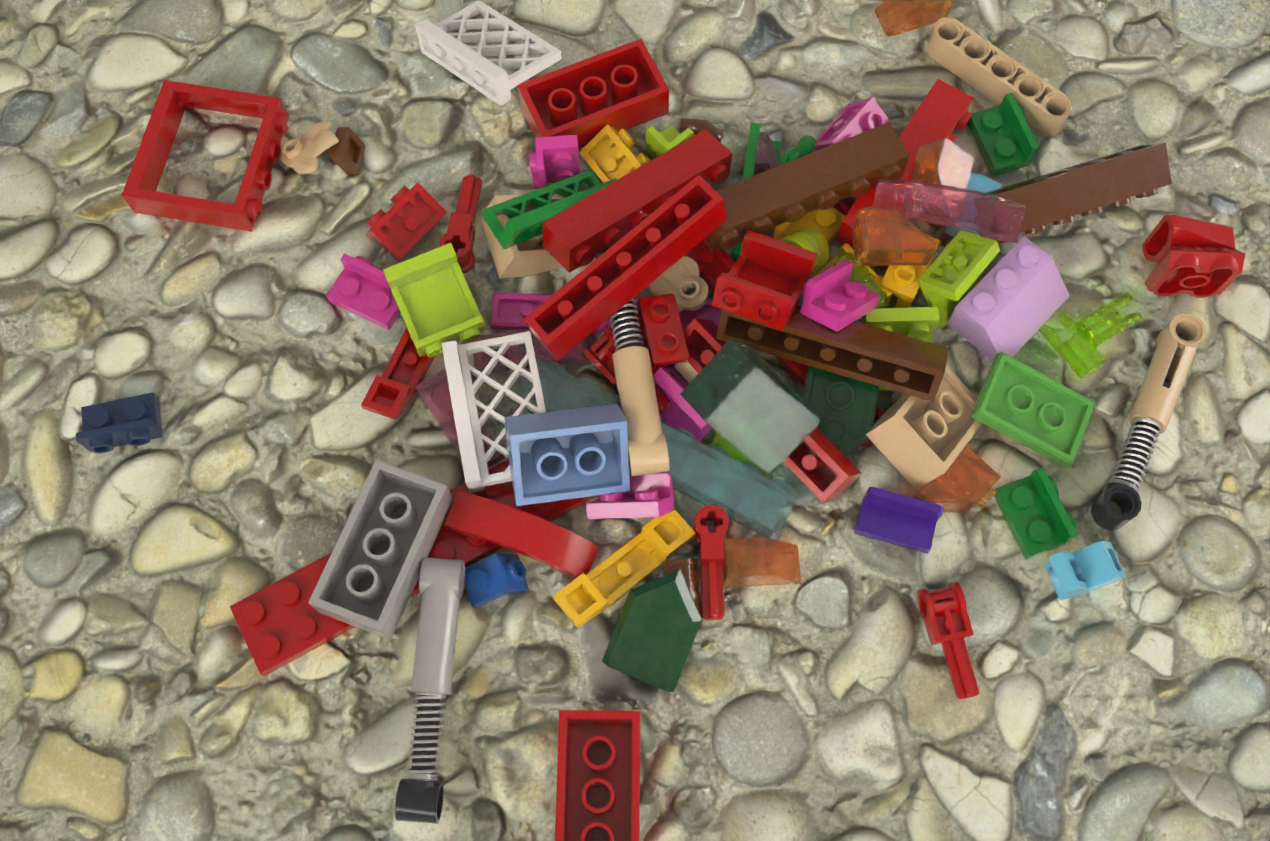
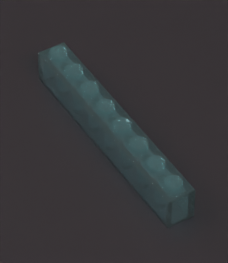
M539 358L536 360L546 412L618 404L621 409L618 394L610 396L600 391L596 383L585 377H581L579 380L568 374L567 369L557 362L549 361L547 363ZM525 378L515 394L525 399L534 387L533 382ZM534 397L531 404L537 407L536 397ZM660 418L662 432L667 443L670 466L669 471L660 473L672 474L673 489L705 506L714 505L722 508L729 519L775 543L791 515L800 494L794 492V488L789 483L781 479H774L773 481L761 475V471L753 464L742 461L740 464L729 458L727 452L713 444L706 446L696 441L695 436L689 431L680 427L673 429L664 424Z

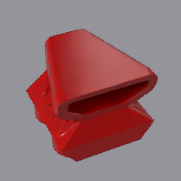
M1166 214L1142 244L1145 259L1156 263L1144 284L1148 291L1158 296L1189 293L1192 297L1205 298L1216 294L1220 295L1243 271L1245 253L1236 250L1234 231L1231 226Z

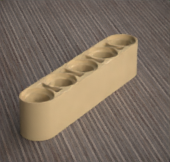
M945 17L935 23L927 45L928 55L933 60L997 105L1001 104L1005 95L1012 93L1017 104H1020L1024 109L1025 120L1028 126L1038 134L1051 137L1061 131L1072 111V102L1067 95L960 21Z

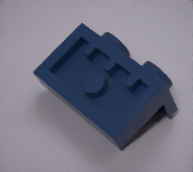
M154 392L81 407L83 432L76 433V441L89 452L107 453L117 446L127 444L140 446L148 444L151 439L163 437L159 397Z

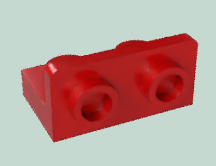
M418 182L410 190L404 185L391 198L395 205L387 213L380 209L367 222L371 228L365 236L370 240L374 238L397 261L447 213Z
M670 293L640 297L636 311L639 313L637 317L640 319L638 323L641 325L639 329L642 331L640 333L643 337L641 341L644 343L642 347L649 350L653 375L660 367L666 368L670 364L686 362L689 354L675 295Z

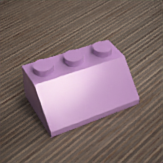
M1023 236L955 307L947 325L992 361L999 352L1014 357L1063 305L1070 295L1053 258Z

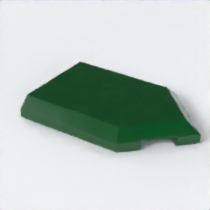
M807 366L800 410L847 456L869 440L866 434L874 424L880 386Z
M681 568L630 589L602 659V662L608 667L668 692H674L703 620L686 585L687 582Z

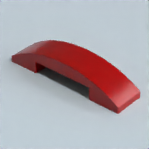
M407 328L382 376L376 375L361 404L362 409L395 420L403 413L415 396L434 360V357H428L427 354L419 357Z
M461 491L457 492L443 526L479 541L481 538L550 565V569L575 579L582 573L585 575L589 573L599 547L591 541L545 519L506 504Z

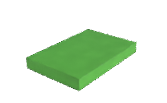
M999 352L995 355L970 417L1067 468L1074 463L1097 402L1015 358Z

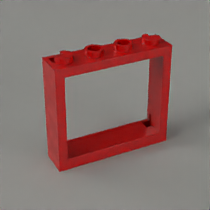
M164 80L121 196L134 213L252 232L257 214L261 215L264 192L271 186V171L274 162L280 158V143L283 134L289 130L287 125L289 113L286 112L281 99L278 97ZM186 107L263 119L235 204L156 192Z

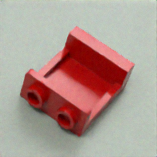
M748 230L743 239L739 258L728 274L720 273L717 278L712 306L783 331L802 298L803 286L812 278L818 253Z

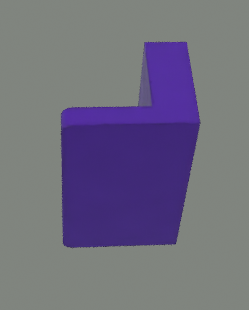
M869 487L862 498L854 534L928 554L931 550L936 523L943 515L944 506Z

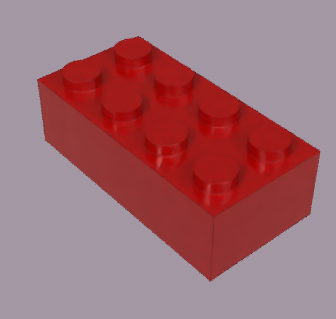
M642 38L517 85L521 110L534 137L577 135L578 148L586 146L607 124L617 131L621 128L627 130L669 114V89Z
M559 710L555 841H640L641 711Z

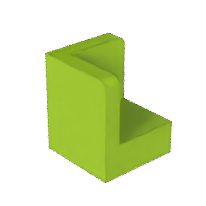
M670 125L659 133L651 126L646 130V152L654 159L693 137L694 132L687 128L680 134Z

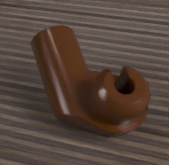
M681 118L680 134L687 128H690L694 135L706 129L719 142L724 139L723 132L707 120Z

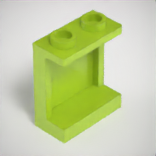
M451 243L383 269L419 357L426 354L428 357L440 355L443 353L441 343L455 340L456 342L461 340L463 344L469 343L481 337V332L486 330L484 317L480 314Z

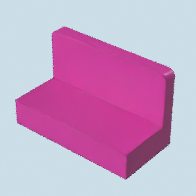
M660 367L653 375V378L657 383L656 386L671 402L667 412L660 417L691 448H696L723 417L674 367Z

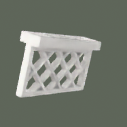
M479 0L435 25L427 19L415 24L423 54L500 106L512 100L510 93L512 88L562 59L561 50ZM478 14L485 17L484 19H471ZM497 28H503V29H505L504 31L488 32L489 29H497ZM482 29V32L466 33V30ZM450 30H459V33H447V32L450 31ZM509 41H524V42H525V44H510V45H508V44H509ZM486 42H502V45H486ZM463 43H479V46H467ZM530 54H545L542 57L529 58ZM506 55H523V58L506 59ZM483 56H499V59H487ZM505 69H520L511 75H508Z
M530 331L458 345L456 340L441 343L464 478L470 493L484 491L485 486L512 481L510 465L505 472L490 475L487 465L496 450L508 457L507 449L500 446L506 438L505 427L495 441L483 435L481 427L489 416L505 425V417L494 411L505 395L520 404L513 416L522 415L526 409L533 413L546 412ZM525 343L527 354L519 365L503 356L510 346ZM485 352L493 358L481 373L470 366L468 354ZM498 362L514 370L503 386L488 377ZM528 363L531 373L524 369ZM472 375L477 377L474 384L472 381ZM519 375L533 382L534 387L525 399L509 390ZM483 382L499 391L488 407L475 398V393ZM534 397H536L537 407L531 404ZM477 408H479L480 410H482V411L484 412V413L481 415L480 418H479V414H478V409H477ZM484 443L490 446L486 453Z

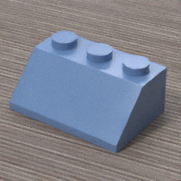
M618 404L505 417L507 452L516 506L630 491L627 420Z

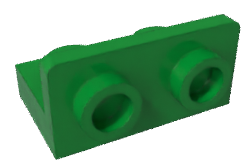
M1012 93L1005 95L999 106L973 113L967 123L991 176L1030 166L1038 151V138L1030 130L1025 120L1024 109L1020 104H1017Z
M1043 467L1034 470L1027 477L995 488L992 492L1025 560L1066 545L1077 536L1075 519L1069 510L1064 509L1058 497L1057 484L1051 476H1047Z

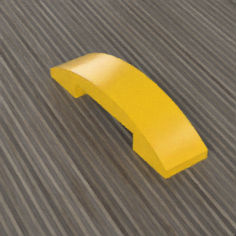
M676 510L660 517H655L642 527L640 534L588 574L582 573L557 592L553 599L578 628L605 611L628 594L630 589L637 587L663 565L664 561L669 560L685 546L696 533Z

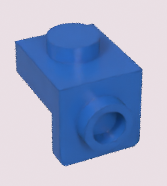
M495 553L465 569V586L471 606L481 607L509 592L522 593L528 590L525 578L526 570L518 555Z

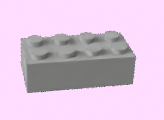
M375 460L308 603L321 614L391 640L420 576L422 561L424 558H428L453 502V497L447 485Z

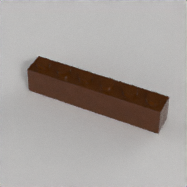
M890 122L717 190L716 192L724 199L727 220L708 235L705 241L711 252L721 248L730 249L744 239L748 230L765 235L777 225L785 222H797L807 213L819 208L820 210L829 209L839 200L849 196H861L871 187L881 183L891 184L903 175L909 154Z
M1166 143L1139 145L973 196L979 235L995 239L998 244L1008 243L1017 240V234L1021 232L1025 234L1043 232L1047 230L1046 224L1052 222L1053 225L1067 224L1075 221L1074 215L1080 213L1081 216L1094 215L1103 212L1102 206L1108 204L1109 207L1131 203L1130 197L1136 196V198L1154 196L1158 194V188L1172 184Z
M797 305L783 331L722 309L716 339L931 402L935 400L945 372L949 353L948 347L857 321L836 332L800 314L801 305Z

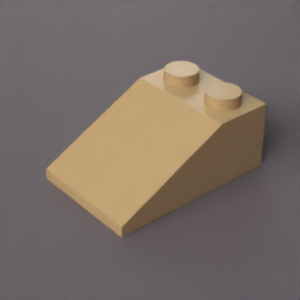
M554 194L552 195L551 202H555L566 197ZM496 195L487 208L521 195ZM527 204L524 212L526 213L539 207ZM504 214L497 216L503 227L511 219V217ZM480 217L499 279L528 277L563 267L543 247V234L504 250L483 217Z
M946 365L934 402L904 394L879 418L867 432L866 436L912 487L917 490L944 474L981 426V422L970 417L977 398Z

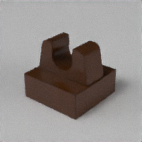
M339 127L335 133L339 142L322 152V155L330 154V163L338 165L347 175H358L366 145L349 127Z

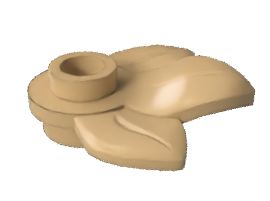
M319 122L310 127L300 139L288 141L284 145L281 154V161L285 166L292 167L298 174L315 172L319 162L317 157L339 142L338 138L330 131L333 125L332 122Z
M683 256L648 285L650 290L656 295L674 294L679 313L684 309L694 311L702 308L709 297V287L706 281L700 277L698 264L687 256ZM696 288L693 294H685L688 290Z

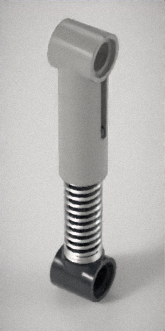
M424 558L421 564L419 578L421 603L411 692L419 696L414 698L418 703L414 705L417 711L413 712L416 718L412 720L416 725L411 727L415 730V733L411 734L414 740L410 741L413 748L409 749L413 754L408 757L412 759V763L407 764L411 769L407 771V779L400 780L396 794L395 817L397 821L438 824L441 818L444 785L442 781H437L439 769L435 766L440 763L436 758L441 756L437 753V750L441 749L438 743L442 741L438 736L443 734L439 731V728L443 727L440 721L444 719L441 713L445 712L441 709V706L445 705L442 699H445L446 695H451L459 603L465 584L464 560Z

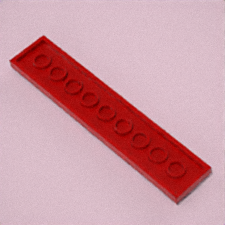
M509 459L489 469V475L505 472L509 466ZM512 481L485 486L484 491L470 493L517 508L549 522L599 496L516 506ZM465 482L449 490L453 497V502L458 491L470 493ZM448 511L428 558L464 560L466 568L503 547L481 538L478 541L443 527L449 514ZM331 553L229 606L261 675L266 676L355 628V626L319 613L308 603ZM419 578L410 597L420 593Z

